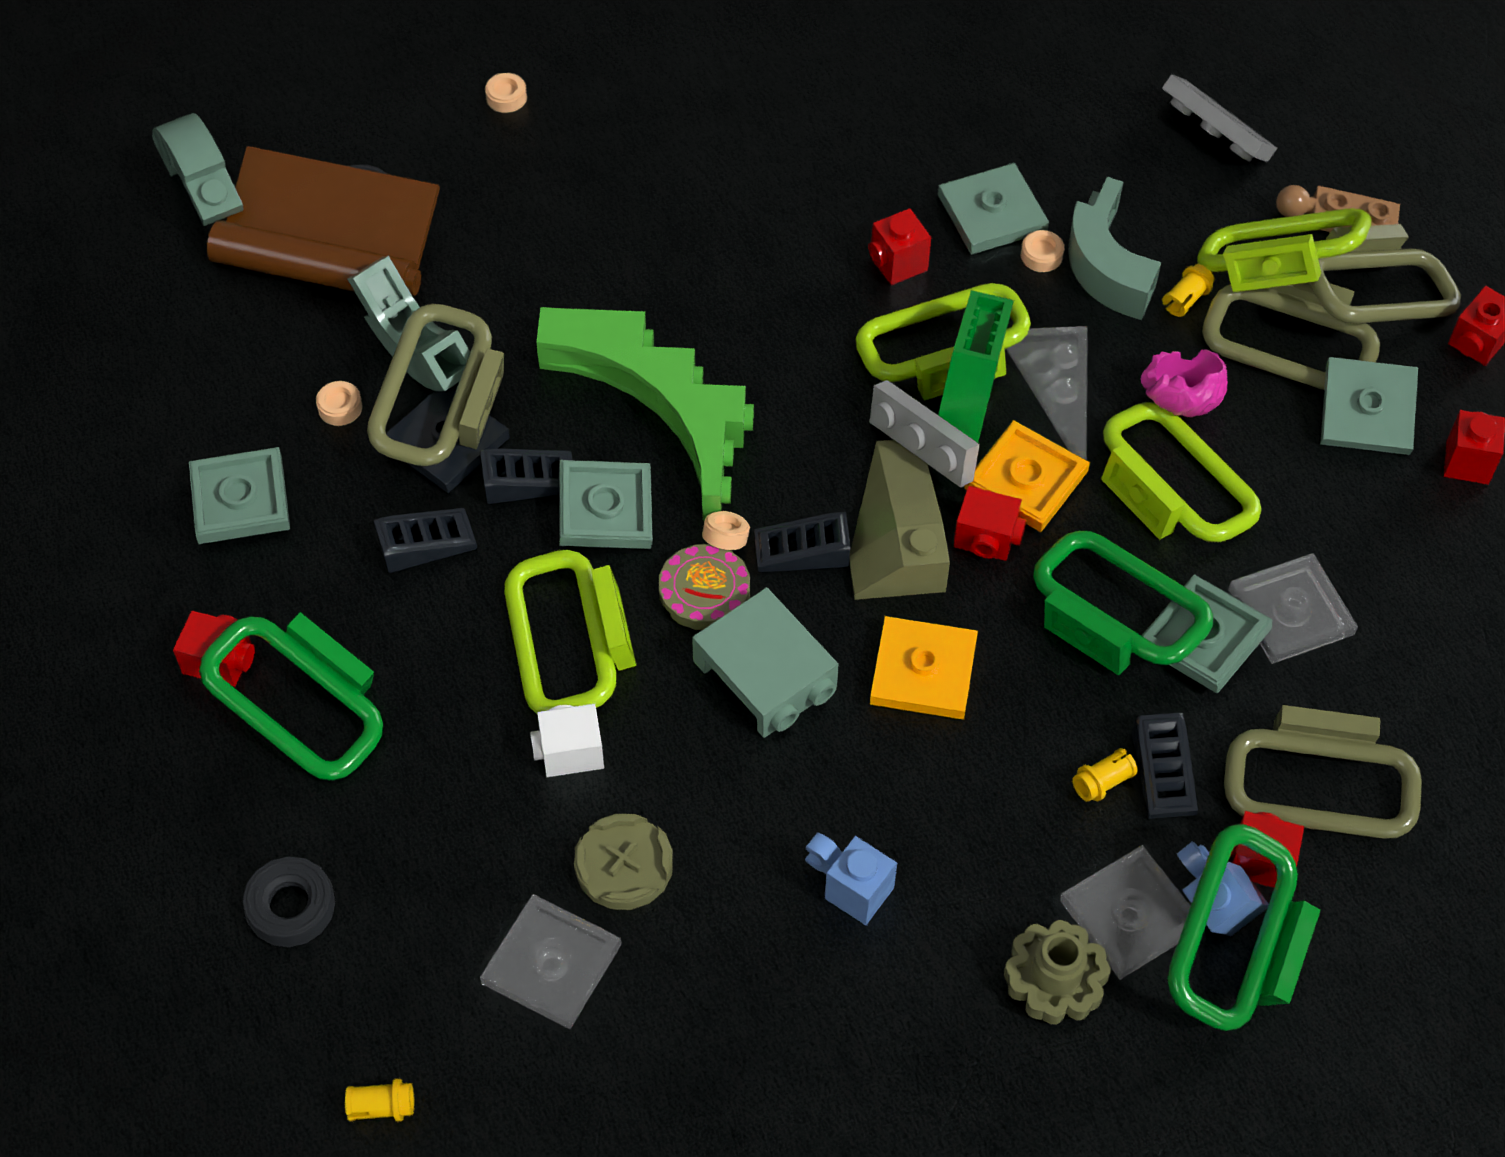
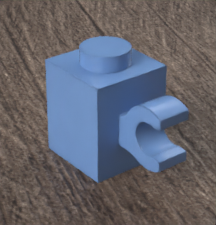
M817 832L806 846V850L810 853L805 861L813 868L827 874L825 899L864 925H867L894 889L897 862L856 836L842 853L832 840Z
M1191 842L1177 853L1184 866L1197 878L1182 890L1191 903L1209 852L1203 845L1198 847L1195 842ZM1231 862L1227 863L1206 924L1212 932L1232 936L1268 907V902L1240 865Z

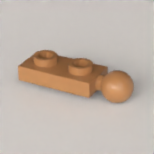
M1290 185L1280 191L1276 200L1278 211L1284 217L1355 208L1364 210L1371 216V226L1398 224L1400 204L1322 186L1317 187L1312 198L1303 187ZM1333 228L1321 229V230L1327 231V232H1331V231L1333 230Z

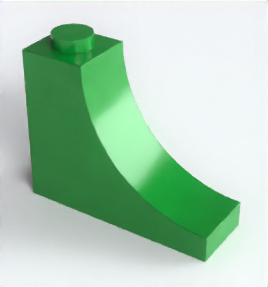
M971 290L953 349L938 416L978 443L1014 300Z

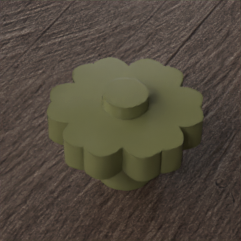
M1057 920L1050 926L1049 930L1039 924L1030 925L1024 933L1014 939L1011 951L1013 957L1006 962L1004 976L1008 983L1009 995L1015 1000H1026V1012L1030 1017L1043 1019L1050 1024H1058L1064 1019L1065 1014L1075 1020H1082L1088 1016L1090 1011L1099 1007L1103 998L1102 986L1108 981L1110 966L1106 960L1104 947L1099 944L1088 943V933L1085 928L1078 925L1071 926L1066 921Z

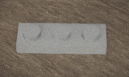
M1171 75L1162 87L1173 96L1170 103L1175 108L1188 116L1192 112L1196 113L1203 119L1200 124L1203 129L1219 139L1224 134L1234 142L1230 149L1250 162L1255 157L1268 162L1277 148L1187 80Z
M888 380L874 385L869 421L871 424L959 487L974 481L980 444Z

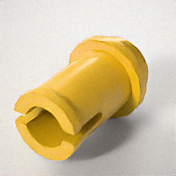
M1196 264L1195 266L1187 267L1182 273L1183 278L1162 298L1163 305H1167L1171 300H1174L1166 308L1172 315L1177 317L1184 316L1201 295H1208L1212 291L1215 280L1214 275L1204 265Z
M1120 748L1093 766L1085 764L1079 767L1077 775L1073 777V785L1076 792L1087 802L1091 800L1098 802L1104 799L1106 791L1126 779L1136 776L1137 766L1133 757L1129 754L1121 759V757L1126 755L1127 751Z
M399 1078L394 1079L393 1084L348 1086L345 1096L348 1121L381 1117H394L397 1122L403 1121L404 1116L413 1115L414 1112L412 1084H402V1080Z

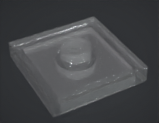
M1314 553L1247 575L1230 583L1229 591L1233 597L1272 619V629L1260 642L1271 664L1353 636L1358 628Z
M1143 845L1062 893L1060 899L1077 924L1086 929L1089 940L1104 947L1106 960L1119 979L1124 978L1177 945L1190 909L1188 902Z
M533 894L480 976L481 982L500 994L571 1029L619 950L621 939Z

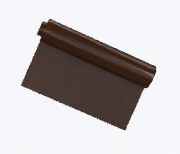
M247 146L235 187L243 203V211L228 216L226 222L218 220L213 224L207 242V254L210 261L354 291L348 278L381 257L389 256L411 295L415 296L418 293L421 283V272L418 269L439 194V185Z

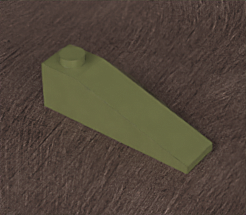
M895 440L876 441L850 550L849 566L854 600L946 592L950 560L943 521L928 464Z

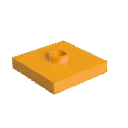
M1013 420L976 466L974 481L966 484L964 489L967 490L968 486H973L1022 499L1019 518L1027 519V525L1042 532L1086 475L1090 462Z
M885 616L870 705L964 720L978 631Z

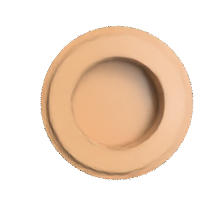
M502 73L495 75L489 79L485 87L488 105L498 112L508 113L516 111L525 104L527 99L525 82L515 74Z
M1046 230L1031 232L1024 238L1021 259L1029 269L1037 272H1050L1058 268L1062 263L1064 243L1057 234Z
M331 382L322 387L317 394L316 404L319 415L328 424L336 426L346 425L356 420L361 414L362 401L359 390L349 382Z
M727 511L713 512L705 518L702 537L708 544L714 547L736 550L746 545L750 526L738 514Z

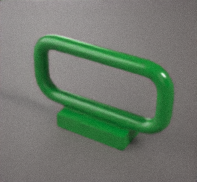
M1079 530L1064 535L1040 557L1034 567L1033 579L1037 589L1047 597L1045 599L1044 628L1118 676L1130 665L1132 653L1146 661L1160 665H1170L1182 661L1201 644L1213 627L1212 610L1209 604L1199 595L1105 537L1092 531ZM1074 550H1091L1188 610L1194 616V623L1172 645L1158 646L1056 582L1052 578V572Z
M301 612L289 623L287 632L283 631L275 623L262 617L250 616L238 619L220 634L207 648L201 658L199 672L202 683L208 691L305 771L319 779L337 780L348 776L376 748L382 737L383 721L380 712L364 696L371 687L374 671ZM251 635L263 638L362 719L364 730L361 736L341 758L335 761H326L320 758L222 678L219 672L220 663L242 639Z
M1244 824L1230 825L1218 833L1215 838L1168 973L1170 994L1177 1006L1190 1016L1223 1031L1242 1027L1250 1020L1257 1005L1290 1004L1320 913V909L1306 901H1292L1298 877L1295 860L1289 850L1279 841L1254 827ZM1242 844L1274 863L1277 870V881L1236 1002L1232 1008L1224 1010L1197 996L1190 988L1188 979L1231 852L1236 845Z

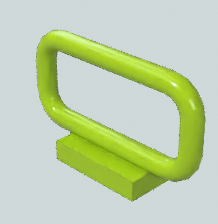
M1349 208L1227 226L1212 233L1205 240L1198 253V264L1204 265L1212 272L1228 271L1233 292L1316 282L1321 276L1318 259L1343 255L1359 247L1365 241L1370 230L1371 216L1364 210ZM1352 226L1349 233L1334 239L1314 242L1312 234L1230 245L1226 247L1223 254L1217 255L1221 247L1232 242Z
M983 284L876 317L866 322L859 329L855 340L856 347L866 369L872 376L882 381L897 382L917 377L918 390L925 401L943 395L954 346L892 365L886 364L881 360L873 344V339L876 336L966 308L971 290L1014 300L1010 315L1013 326L1006 330L995 378L1006 375L1005 348L1021 342L1029 332L1031 325L1029 314L1013 289L1002 284Z
M1144 402L1114 415L1107 421L1103 435L1111 455L1101 480L1159 540L1172 534L1176 524L1180 522L1190 533L1199 539L1207 542H1222L1250 529L1259 520L1262 509L1260 500L1254 491L1179 416H1174L1172 412L1160 408L1155 403ZM1143 420L1159 422L1242 505L1243 511L1220 524L1206 522L1123 439L1121 432Z
M560 550L529 558L518 563L509 572L505 581L504 594L524 696L529 708L537 713L549 711L558 705L576 707L595 704L596 708L603 705L612 696L616 687L615 664L618 671L636 666L619 587L610 566L607 565L593 569L589 560L579 552ZM568 568L572 569L576 574L598 681L587 692L559 700H551L545 697L542 689L523 595V585L529 578L535 575Z

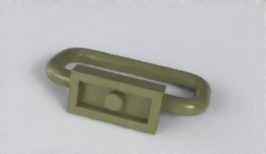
M1401 224L1371 226L1365 241L1353 251L1339 256L1318 259L1321 276L1318 281L1309 282L1320 304L1330 315L1345 323L1353 324L1449 316L1454 314L1460 307L1461 294L1446 267L1439 259L1421 249L1401 248L1409 237ZM1351 227L1333 228L1325 240L1346 235L1351 230ZM1418 266L1430 275L1443 300L1350 306L1337 297L1325 277L1324 271Z
M1309 282L1233 292L1232 286L1229 284L1215 295L1203 323L1202 333L1205 343L1213 352L1220 356L1322 390L1325 388L1326 372L1225 339L1220 333V326L1229 304L1235 300H1245L1352 335L1362 343V350L1358 360L1376 362L1379 356L1380 342L1373 328L1367 323H1345L1334 318L1320 304ZM1330 284L1337 297L1345 304L1350 305L1355 291Z
M441 304L421 306L412 312L406 321L368 421L367 434L370 443L379 453L413 465L431 466L439 464L449 457L458 437L460 445L477 449L504 375V353L491 349L492 335L489 326L481 317L468 311ZM437 321L470 331L474 336V344L437 443L429 448H420L389 438L386 435L385 428L421 331L429 322Z
M1282 705L1274 720L1273 730L1250 729L1239 734L1231 742L1226 755L1224 788L1225 796L1230 806L1242 817L1245 811L1252 813L1267 812L1278 816L1283 821L1302 825L1304 828L1387 839L1398 838L1410 832L1417 823L1421 807L1422 780L1420 769L1409 754L1393 746L1376 744L1380 736V718ZM1254 748H1266L1392 766L1398 770L1402 779L1400 812L1395 818L1381 819L1251 800L1244 792L1247 753Z

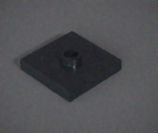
M451 387L446 391H434L390 429L386 435L395 441L416 447H432L439 439L456 391ZM489 415L477 449L460 445L458 437L449 457L439 464L431 466L407 464L446 493H449L482 463L480 450L498 449L510 438L509 430Z

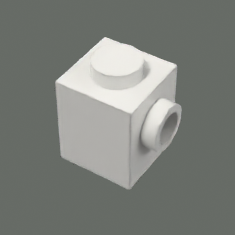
M595 704L576 707L558 705L549 711L537 712L540 731L530 732L534 761L544 759L547 777L604 769Z

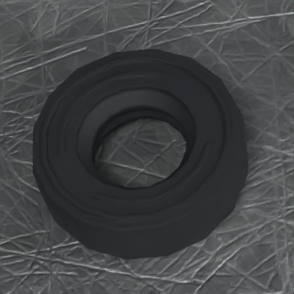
M284 857L272 860L259 868L248 881L243 896L245 918L255 934L271 945L283 947L305 944L320 935L331 921L335 906L333 887L324 871L311 861L297 857ZM287 886H298L304 889L308 894V902L300 914L290 918H283L273 914L270 909V902L278 890Z

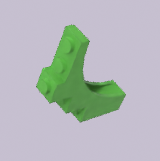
M540 308L537 333L539 368L575 373L603 381L637 398L657 413L679 437L692 460L701 488L703 521H705L706 516L721 511L722 503L730 504L732 477L724 476V466L733 467L734 448H743L744 431H753L754 404H745V386L703 384V367L695 366V348L654 347V330L646 329L645 312Z

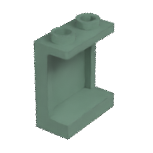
M767 587L692 637L694 663L704 674L713 669L754 714L757 719V731L763 738L775 730L779 732L786 730L797 720L801 712L813 704L818 706L825 703L836 691L839 664Z

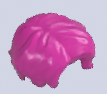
M1206 349L1201 350L1193 360L1181 359V352L1173 351L1170 354L1162 351L1158 355H1153L1151 363L1141 376V383L1146 390L1145 394L1156 405L1168 412H1172L1174 416L1194 417L1207 414L1220 405L1226 395L1228 384L1225 363L1219 358L1218 354Z

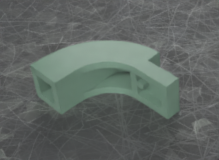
M195 113L153 128V141L170 176L179 175L204 226L243 211V203L228 175L225 161L208 129Z
M1107 177L1100 193L1092 192L1088 204L1077 201L1068 244L1069 262L1075 277L1093 298L1116 312L1142 320L1155 291L1161 262L1124 249L1110 234L1109 228L1118 210L1123 182Z
M383 256L349 277L348 281L368 313L364 318L377 338L393 357L406 321L412 312L420 307L412 297L390 257ZM429 322L421 331L406 372L428 389L446 391L460 381L470 355V350L458 330H444L435 323Z

